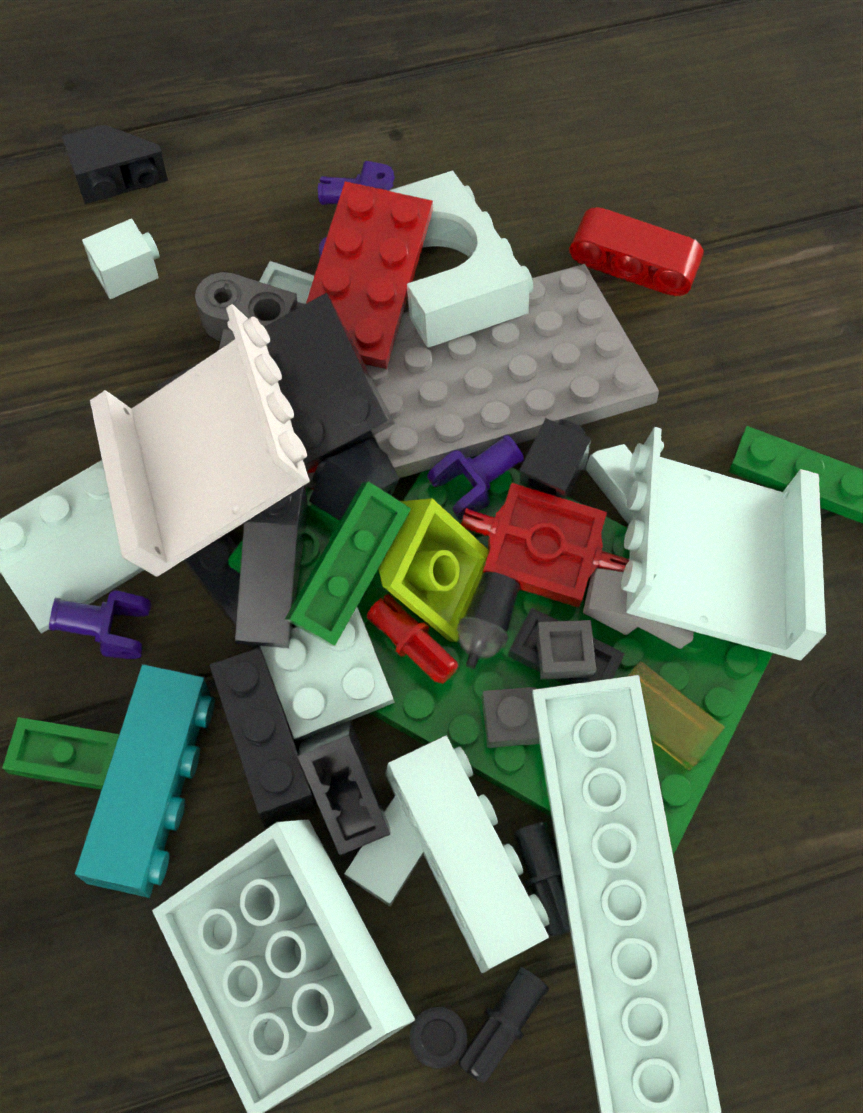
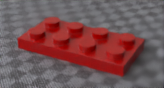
M345 181L306 303L327 293L364 364L387 369L408 298L407 284L413 281L433 213V200Z

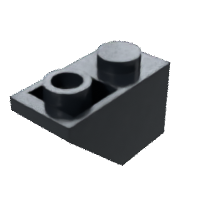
M100 125L62 136L85 204L168 181L162 152L158 144L107 125Z
M545 418L520 468V484L567 500L587 466L591 438L585 436V431L573 422L561 419L556 423Z
M372 437L332 457L327 456L321 461L313 475V481L316 485L309 501L340 521L361 483L369 481L392 496L400 478L388 455L379 448L375 438Z

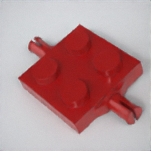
M511 483L505 504L496 513L495 517L466 508L461 525L466 530L489 536V554L483 573L496 572L506 575L515 580L520 585L521 590L578 608L583 599L587 581L597 568L624 572L629 562V558L602 551L601 532L607 512Z

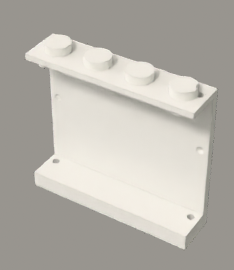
M233 304L228 306L226 310L230 320L227 324L233 331L235 340L132 409L106 390L90 400L122 557L156 577L310 482L303 459L307 457L306 449L293 431L290 419L294 417V412L286 397L281 393L278 381L282 379V375L277 364L270 357L266 346L270 343V337L257 318L252 316L248 319Z

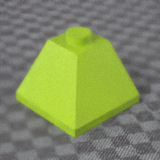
M434 499L400 501L411 508L378 568L383 587L449 642H457L463 628L462 620L478 586L489 550Z

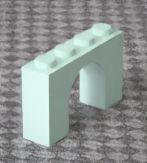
M454 171L389 190L433 200V213L423 247H448L458 250L469 257L467 261L453 269L407 284L409 318L427 348L529 314V293L533 292V281L526 266L519 265L513 256L508 240L500 238L494 229L488 212L481 211L475 202L471 188L468 185L464 186Z

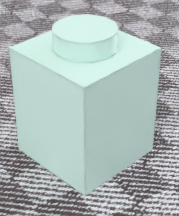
M132 218L82 239L91 268L109 299H113L159 278L154 262L155 259L160 258L157 246L148 232L141 234Z

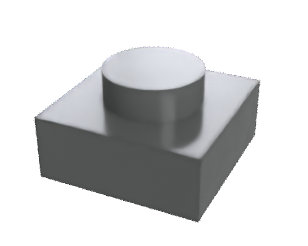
M591 620L538 622L536 635L540 679L594 677L596 663Z
M536 687L483 691L482 705L487 748L540 744L532 699V690H536Z

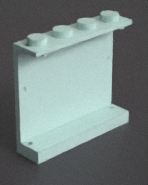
M654 427L644 444H637L630 461V471L635 473V482L628 495L627 509L632 510L633 514L624 540V548L630 550V558L621 581L622 590L627 591L626 613L801 661L826 635L819 474L800 469L783 492L660 457V453L664 448V442L661 441L662 429Z

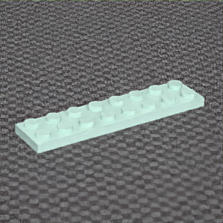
M639 675L532 690L600 1113H722Z

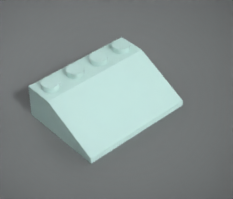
M309 820L276 822L152 910L247 1113L267 1112L415 1021Z

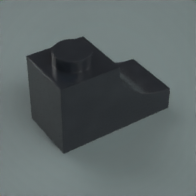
M351 721L301 740L297 756L339 855L391 835L389 823L374 786L370 766Z

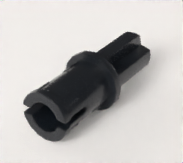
M540 822L521 828L513 834L515 839H517L530 878L525 882L527 888L533 887L535 895L541 901L548 915L549 925L546 926L548 933L551 936H560L570 932L560 865L547 830V823Z
M522 967L517 970L516 976L493 1009L487 1007L484 1011L487 1019L459 1059L460 1067L468 1075L481 1083L489 1079L515 1039L522 1040L524 1034L521 1032V1029L544 994H547L549 991L548 986L543 981Z

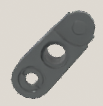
M225 272L211 274L203 279L198 285L195 294L201 324L208 335L218 341H221L223 329L231 330L227 324L230 320L226 310L231 304L248 319L252 316L257 318L263 326L305 305L297 301L296 293Z

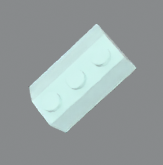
M102 460L0 519V573L41 634L49 629L50 614L55 597L61 598V600L90 604L144 571V569L122 557Z

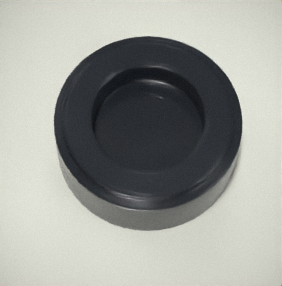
M434 1007L427 1009L412 1024L409 1036L412 1053L421 1064L432 1069L447 1068L459 1060L466 1048L467 1032L465 1025L455 1012L447 1008Z

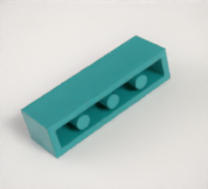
M142 664L76 868L75 875L86 884L150 898L154 884H162L167 872L170 856L169 852L164 851L170 830H178L184 813L185 799L180 798L185 778H193L199 762L200 747L195 746L200 727L207 728L209 726L214 711L215 698L210 696L204 677Z

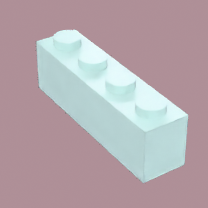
M446 735L389 762L385 776L423 849V854L481 973L549 938L544 928L549 925L548 915L539 898L535 894L528 896L518 877L523 874L521 862L510 844L503 846L493 826L498 824L495 811L484 794L477 796L469 780V777L473 776V771L462 748L456 747L453 749Z

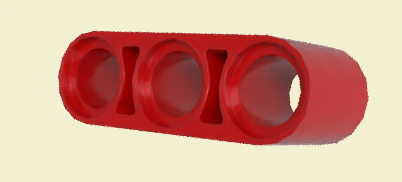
M598 207L590 208L584 213L569 247L572 258L581 265L585 264L588 268L671 296H683L691 290L704 254L702 246L690 237Z

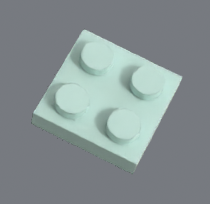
M358 607L355 609L335 646L324 643L299 627L291 630L289 648L260 646L292 735L297 742L395 703Z

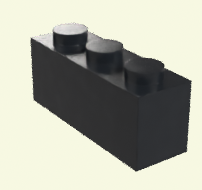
M259 647L210 664L264 828L276 822H281L314 810L312 794L298 759V754L261 648Z

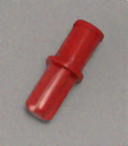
M390 594L385 595L383 599L380 598L370 608L367 619L391 639L397 646L396 652L400 656L408 655L437 683L443 684L451 678L458 668V663L428 634L429 626L425 622L418 623Z

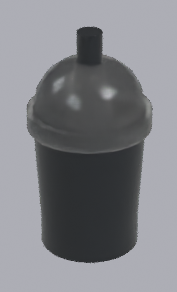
M496 572L482 573L464 618L459 620L457 631L459 632L458 639L461 648L469 655L466 662V667L475 669L479 659L493 657L501 648L506 646L508 640L507 631L520 590V585L506 575Z

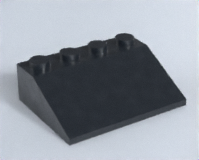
M327 293L264 326L270 337V343L266 345L269 355L277 364L282 375V379L278 381L281 393L286 397L294 412V417L290 419L293 431L306 449L307 457L303 459L306 471L319 465L327 456L332 457L341 453L347 448L355 446L395 424ZM197 364L158 384V390L162 389L163 387H165L166 385H168L169 383H171L172 381H174L175 379H177L178 377H180L181 375L195 367Z

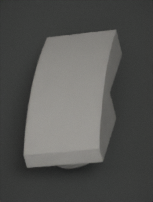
M597 568L590 577L584 614L624 635L639 627L679 649L693 641L694 631L626 613L627 591L621 588L623 572Z

